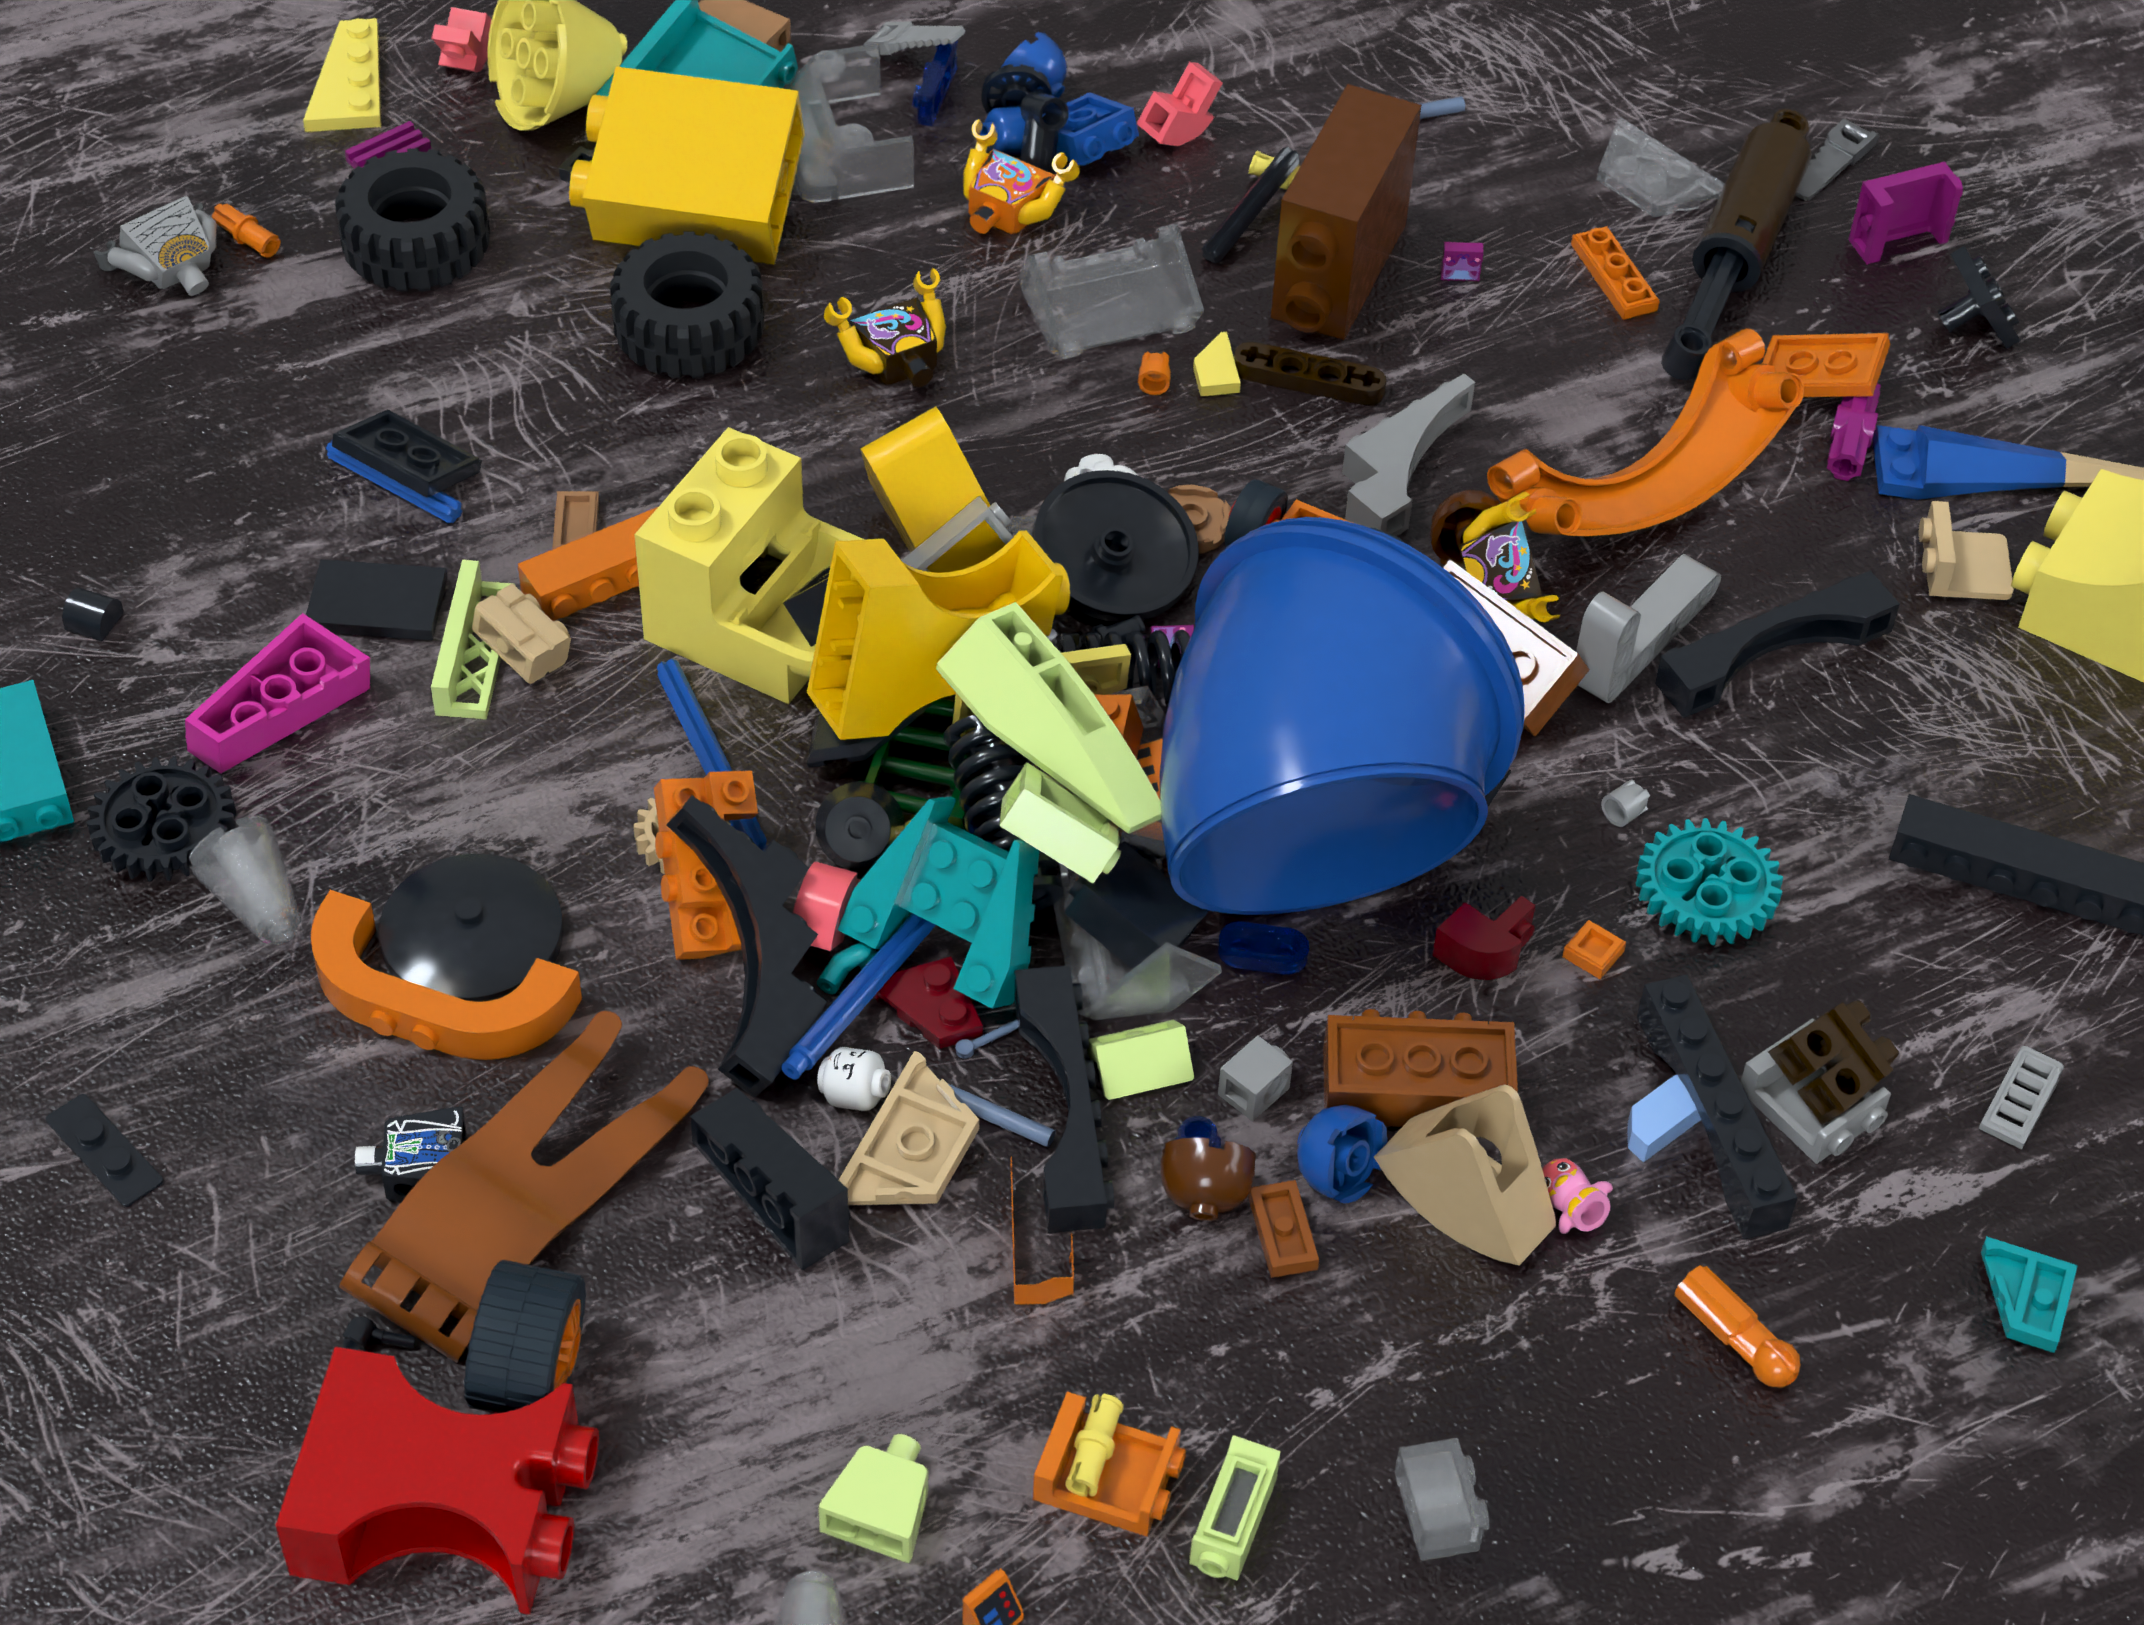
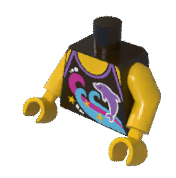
M932 268L930 271L932 285L922 283L919 271L915 276L913 282L914 289L917 293L923 295L924 302H920L918 297L856 317L849 320V322L847 318L852 312V305L847 298L841 297L837 301L838 309L842 315L834 311L831 303L827 305L824 310V319L828 324L838 327L840 332L837 333V336L849 362L853 366L875 374L884 384L891 385L909 379L915 387H923L933 378L932 370L937 366V353L943 349L946 331L941 300L936 299L934 292L940 281V275L936 269Z
M1522 492L1511 498L1508 502L1482 511L1465 529L1463 542L1458 544L1462 562L1455 564L1530 619H1537L1540 622L1559 619L1560 615L1549 614L1546 605L1548 602L1559 600L1557 595L1541 597L1542 593L1523 523L1525 519L1536 513V509L1530 512L1522 510L1520 500L1529 496V493Z

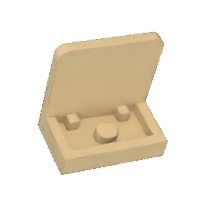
M1932 501L1927 518L1922 517L1919 524V541L1923 542L1924 548L1922 569L1924 573H1927L1929 596L1996 600L2010 599L2014 588L2011 587L2012 573L2006 537L1995 533L1952 531L1949 502Z

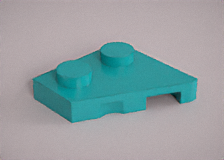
M1986 1236L1981 1255L2006 1338L2054 1353L2059 1343L2078 1265Z

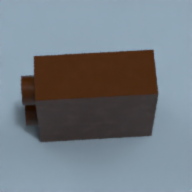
M1346 85L1281 201L1271 318L1286 322L1291 327L1302 332H1319L1345 340L1407 223L1422 105L1354 85Z

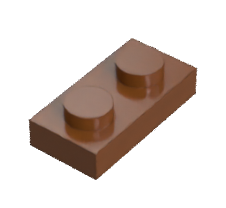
M1296 1180L1252 1187L1248 1199L1271 1278L1318 1270L1319 1257Z

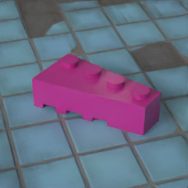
M302 613L185 719L187 751L219 773L227 771L369 690L370 657Z

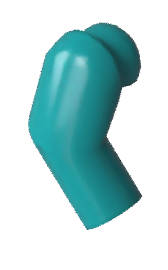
M859 942L835 953L818 978V987L825 993L835 994L849 972L857 966L862 970L878 951Z

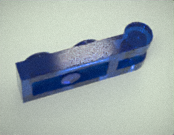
M958 40L953 44L937 45V51L932 62H926L923 72L922 86H916L913 95V107L918 108V124L933 126L957 70L958 56L955 52Z

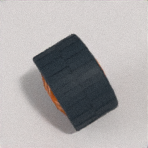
M501 1260L494 1266L480 1299L468 1348L464 1379V1398L469 1408L496 1414L505 1413L528 1406L542 1399L562 1383L569 1384L578 1355L585 1312L586 1284L581 1275L508 1260Z

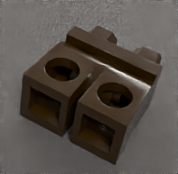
M1860 1000L1847 1005L1844 1002L1838 1004L1768 1051L1792 1085L1820 1068L1824 1071L1797 1091L1821 1125L1847 1111L1879 1083L1881 1079L1894 1071L1890 1065L1899 1055V1051L1889 1038L1881 1036L1872 1041L1862 1027L1871 1021V1013Z

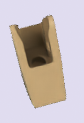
M1501 1085L1412 1117L1374 1156V1159L1388 1180L1426 1220L1455 1241L1498 1261L1520 1266L1556 1226L1554 1210L1519 1094L1509 1085ZM1477 1137L1493 1142L1501 1153L1502 1165L1487 1155L1486 1150L1481 1146Z

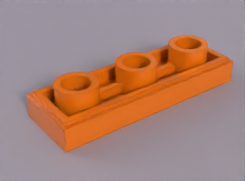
M1607 226L1594 228L1572 236L1571 246L1623 320L1658 311L1660 300Z

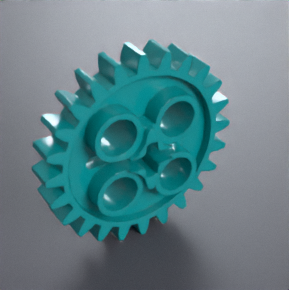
M1707 818L1703 819L1700 828H1696L1689 819H1686L1682 831L1675 825L1670 824L1667 835L1656 832L1653 843L1645 844L1643 855H1640L1635 884L1641 887L1639 900L1649 901L1648 915L1661 913L1659 925L1662 927L1671 922L1676 925L1674 935L1679 936L1685 930L1691 931L1692 942L1696 943L1700 935L1704 934L1707 935L1711 945H1715L1718 935H1723L1729 944H1733L1736 932L1749 939L1753 928L1762 931L1766 920L1774 918L1776 907L1779 906L1782 890L1780 889L1783 876L1777 874L1780 865L1779 861H1769L1770 848L1756 849L1759 837L1754 836L1747 840L1742 838L1743 827H1739L1731 833L1727 831L1726 821H1722L1716 829L1711 828Z

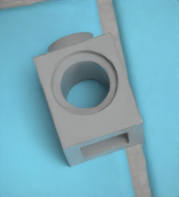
M1257 1035L1220 1068L1218 1095L1253 1122L1290 1089L1293 1062L1281 1048L1275 1045L1271 1046Z

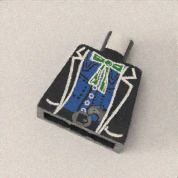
M452 1107L389 1118L385 1122L383 1146L356 1147V1175L382 1174L386 1199L391 1202L401 1203L420 1179L438 1161L467 1140L463 1107Z

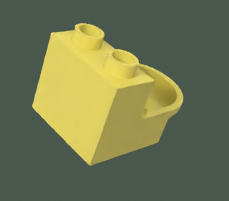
M728 427L635 533L644 640L789 704L810 678L816 644L812 647L809 645L783 603L820 571L831 566L835 541L865 539L818 520L806 513L803 507L802 465L800 457L762 442L753 435L744 434ZM768 554L782 560L783 562L755 595L749 593L741 586V574L759 556L764 558Z

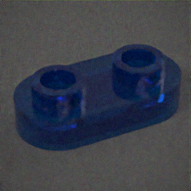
M1238 921L1226 925L1219 934V957L1224 963L1234 968L1277 974H1294L1302 970L1308 961V939L1303 933L1293 928Z

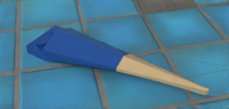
M1877 425L1873 434L1878 493L1882 495L1920 500L2003 490L2090 487L2100 469L2144 480L2143 467L1921 425L1918 426L1916 431Z

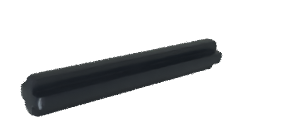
M1289 147L1281 149L1204 244L1202 251L1203 257L1206 260L1217 264L1224 258L1299 165V153L1296 150H1292Z

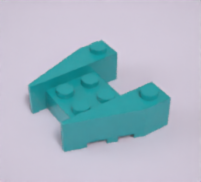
M951 796L931 798L853 889L837 930L874 949H880L905 922L910 913H913L972 943L953 989L992 1009L1013 1004L1015 970L1028 969L1030 964L1031 946H1028L1030 922L1034 921L1035 904H1032L1034 874H1038L1039 850L1022 839L1013 841L1009 852L948 822L957 799Z

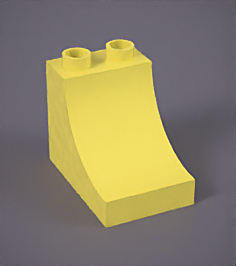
M2100 469L2083 498L2067 491H2063L2043 533V536L2055 541L2051 549L2032 541L2022 556L2011 583V587L2029 594L2018 628L2144 683V480Z

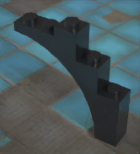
M691 795L673 815L667 826L695 852L718 884L731 909L741 941L745 973L742 1012L733 1042L718 1070L755 1098L773 1082L782 1069V1064L790 1056L789 1052L792 1047L806 1034L827 1003L809 983L799 980L791 974L818 934L808 927L806 921L801 916L789 912L782 905L809 867L799 860L794 851L788 847L781 846L774 839L761 850L746 833L736 830L719 817L712 806L700 802Z

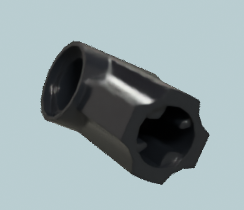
M1032 91L1025 96L1021 104V115L1026 122L1020 160L1050 172V170H1053L1052 161L1056 155L1059 130L1067 123L1069 109L1062 99L1040 91ZM1047 106L1046 114L1042 117L1043 110Z

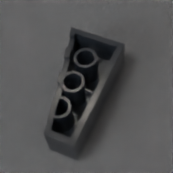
M736 1088L690 1116L692 1143L802 1271L849 1242V1220L851 1219V1213L848 1209V1188L766 1115L755 1100H750Z

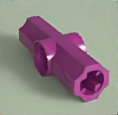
M1878 383L1873 396L1843 397L1841 405L1838 404L1830 440L1833 442L1830 446L1826 468L1834 474L1836 479L1849 481L1855 476H1861L1867 448L1870 449L1878 413H1875L1881 392V385Z

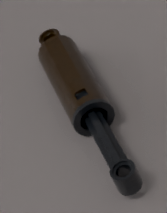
M1791 109L1778 110L1771 122L1754 127L1747 135L1694 249L1692 263L1695 272L1702 281L1682 325L1675 330L1661 359L1663 369L1676 379L1690 380L1695 378L1700 370L1705 354L1712 347L1711 336L1730 293L1747 290L1759 279L1811 158L1809 142L1805 138L1809 131V123L1797 111Z

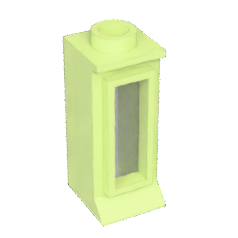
M1234 1435L1232 1436L1227 1456L1196 1534L1192 1539L1191 1565L1197 1566L1203 1573L1217 1578L1225 1576L1238 1581L1277 1480L1281 1451Z

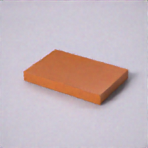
M1888 333L1773 335L1762 364L1774 366L1775 372L1797 374L1804 384L1803 397L1873 396L1890 347V339Z

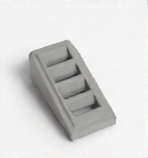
M2022 1046L1990 1104L1979 1129L2022 1149L2054 1092L2064 1065L2027 1046ZM2015 1082L2018 1083V1084H2020V1085H2022V1086H2024V1087H2027V1088H2029V1089H2031V1090H2033V1091H2035V1092H2037V1093H2039V1095H2037V1094H2035V1093H2032V1092H2030V1091H2028V1090H2026V1089H2024V1088H2022V1087L2016 1085ZM2006 1098H2008V1099H2010V1100H2012V1101H2014V1102H2016V1103H2019V1104H2021V1105H2023V1106H2025V1107H2027V1108H2029V1109H2031V1110L2028 1111V1110H2026V1109H2024V1108H2022V1107H2020V1106H2018V1105H2016V1104H2014V1103H2012V1102H2010V1101H2007ZM2001 1112L2024 1124L2020 1127L1997 1115Z

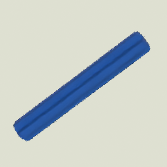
M332 441L328 442L326 446L328 458L447 523H454L462 515V504L453 497L440 491L427 498L332 447Z

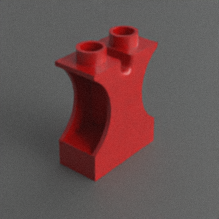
M335 1347L275 1525L289 1575L350 1585L371 1568L396 1557L421 1552L448 1553L472 1560L491 1571L510 1591L519 1612L530 1615L540 1577L562 1580L568 1568L573 1546L574 1519L572 1517L548 1514L546 1505L559 1507L566 1486L587 1489L591 1483L597 1461L599 1431L598 1428L578 1424L573 1384L562 1383L542 1399L517 1410L498 1414H467L441 1407L419 1394L401 1373L394 1356Z

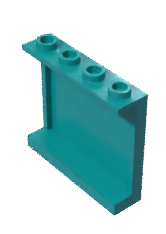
M675 0L619 66L774 88H783L785 84H789L794 79L798 69L793 45L788 43L780 52L700 10L698 0ZM614 73L596 95H609Z
M34 680L0 688V842L74 822Z

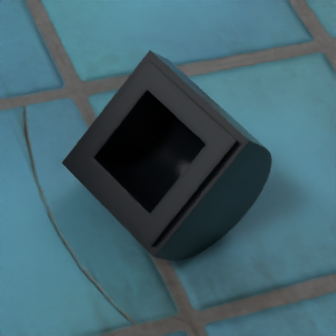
M78 587L66 599L62 621L65 630L103 642L124 611L120 600Z

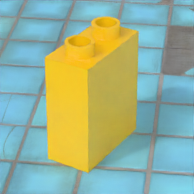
M616 67L609 95H593L589 102L586 118V135L588 141L596 142L592 162L576 160L570 177V204L572 207L585 208L593 240L640 246L642 242L651 238L654 241L659 240L661 235L673 233V236L684 235L683 232H695L699 236H704L705 233L716 235L720 241L727 239L738 246V250L743 249L753 259V262L775 264L805 136L799 92L797 90Z

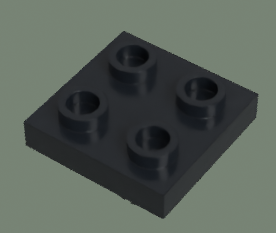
M1965 246L1951 253L1969 288L1967 290L1969 294L1944 309L1937 311L1948 331L1951 333L1957 327L1981 314L1987 318L2006 348L2021 341L2014 329V326L2020 322L2008 303L2002 306L2006 302L2004 299L2005 295L1994 276L1988 280L1986 279L1991 276V273L1981 256L1979 255L1973 259Z

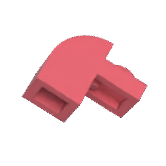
M451 7L447 26L435 24L432 40L442 50L439 59L440 66L480 72L488 58V40L492 21L487 13Z
M1189 62L1172 94L1153 91L1137 125L1160 144L1181 146L1201 135L1212 122L1214 116L1208 110L1223 82L1199 63Z
M816 861L810 866L801 884L793 913L801 916L806 921L808 927L818 934L810 946L831 951L843 942L845 934L837 929L853 889L861 881L857 879L858 873Z

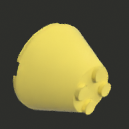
M498 0L489 32L488 73L490 82L497 83L501 100H496L495 103L503 119L517 130L531 131L588 105L591 97L596 95L615 72V68L622 64V56L625 55L627 50L625 35L618 33L611 22L576 0Z

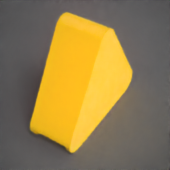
M936 406L860 448L870 484L910 553L978 496L990 507L953 433ZM983 520L927 568L930 572L934 573L966 569L988 559L1006 544L991 526Z

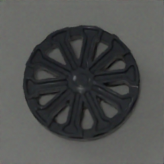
M1009 64L1000 67L998 71H993L986 77L982 86L981 100L983 108L988 114L994 108L1021 107L1025 96L1032 91H1040L1052 96V89L1047 77L1040 71H1035L1034 67L1020 64V66ZM1047 106L1044 108L1042 115L1046 113Z

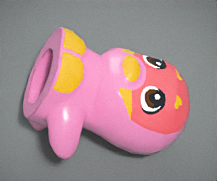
M1567 1158L1554 1159L1542 1168L1552 1207L1563 1212L1558 1226L1562 1234L1568 1233L1572 1227L1588 1232L1600 1227L1604 1223L1610 1212L1611 1205L1607 1194L1612 1191V1184L1607 1181L1590 1184L1581 1168Z

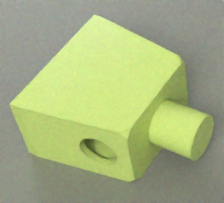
M896 1434L893 1436L886 1452L867 1445L860 1447L819 1505L820 1532L910 1563L928 1494V1469L924 1465L915 1462L921 1450L920 1444L907 1435Z

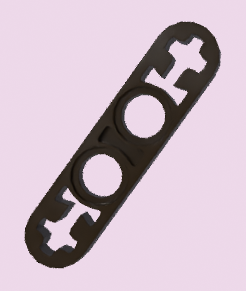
M1258 342L1242 343L1235 350L1234 360L1239 378L1247 381L1367 406L1378 404L1385 396L1386 376L1380 369L1372 366ZM1283 366H1294L1300 371L1297 373H1286L1280 368ZM1332 374L1339 379L1329 382L1322 380L1319 376Z

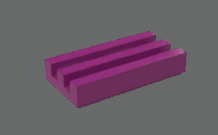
M408 121L345 150L346 161L355 169L357 166L364 167L366 160L374 156L377 158L384 157L385 153L396 150L397 153L407 152V148H418L420 152H428L431 149V142L427 137L423 138L422 132L419 129L415 130L414 124Z

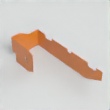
M1011 1157L1014 1304H1046L1071 1294L1073 1296L1074 1264L1072 1234L1069 1257L1071 1277H1054L1031 1285L1015 1284Z

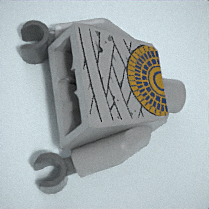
M186 195L121 225L119 240L121 248L117 247L113 240H110L106 243L107 251L99 252L95 250L93 253L100 269L103 271L120 268L146 281H152L161 289H166L180 282L190 296H194L203 292L209 285L202 271L210 266L211 253L216 248V221L204 212L202 203L196 204V210H194Z

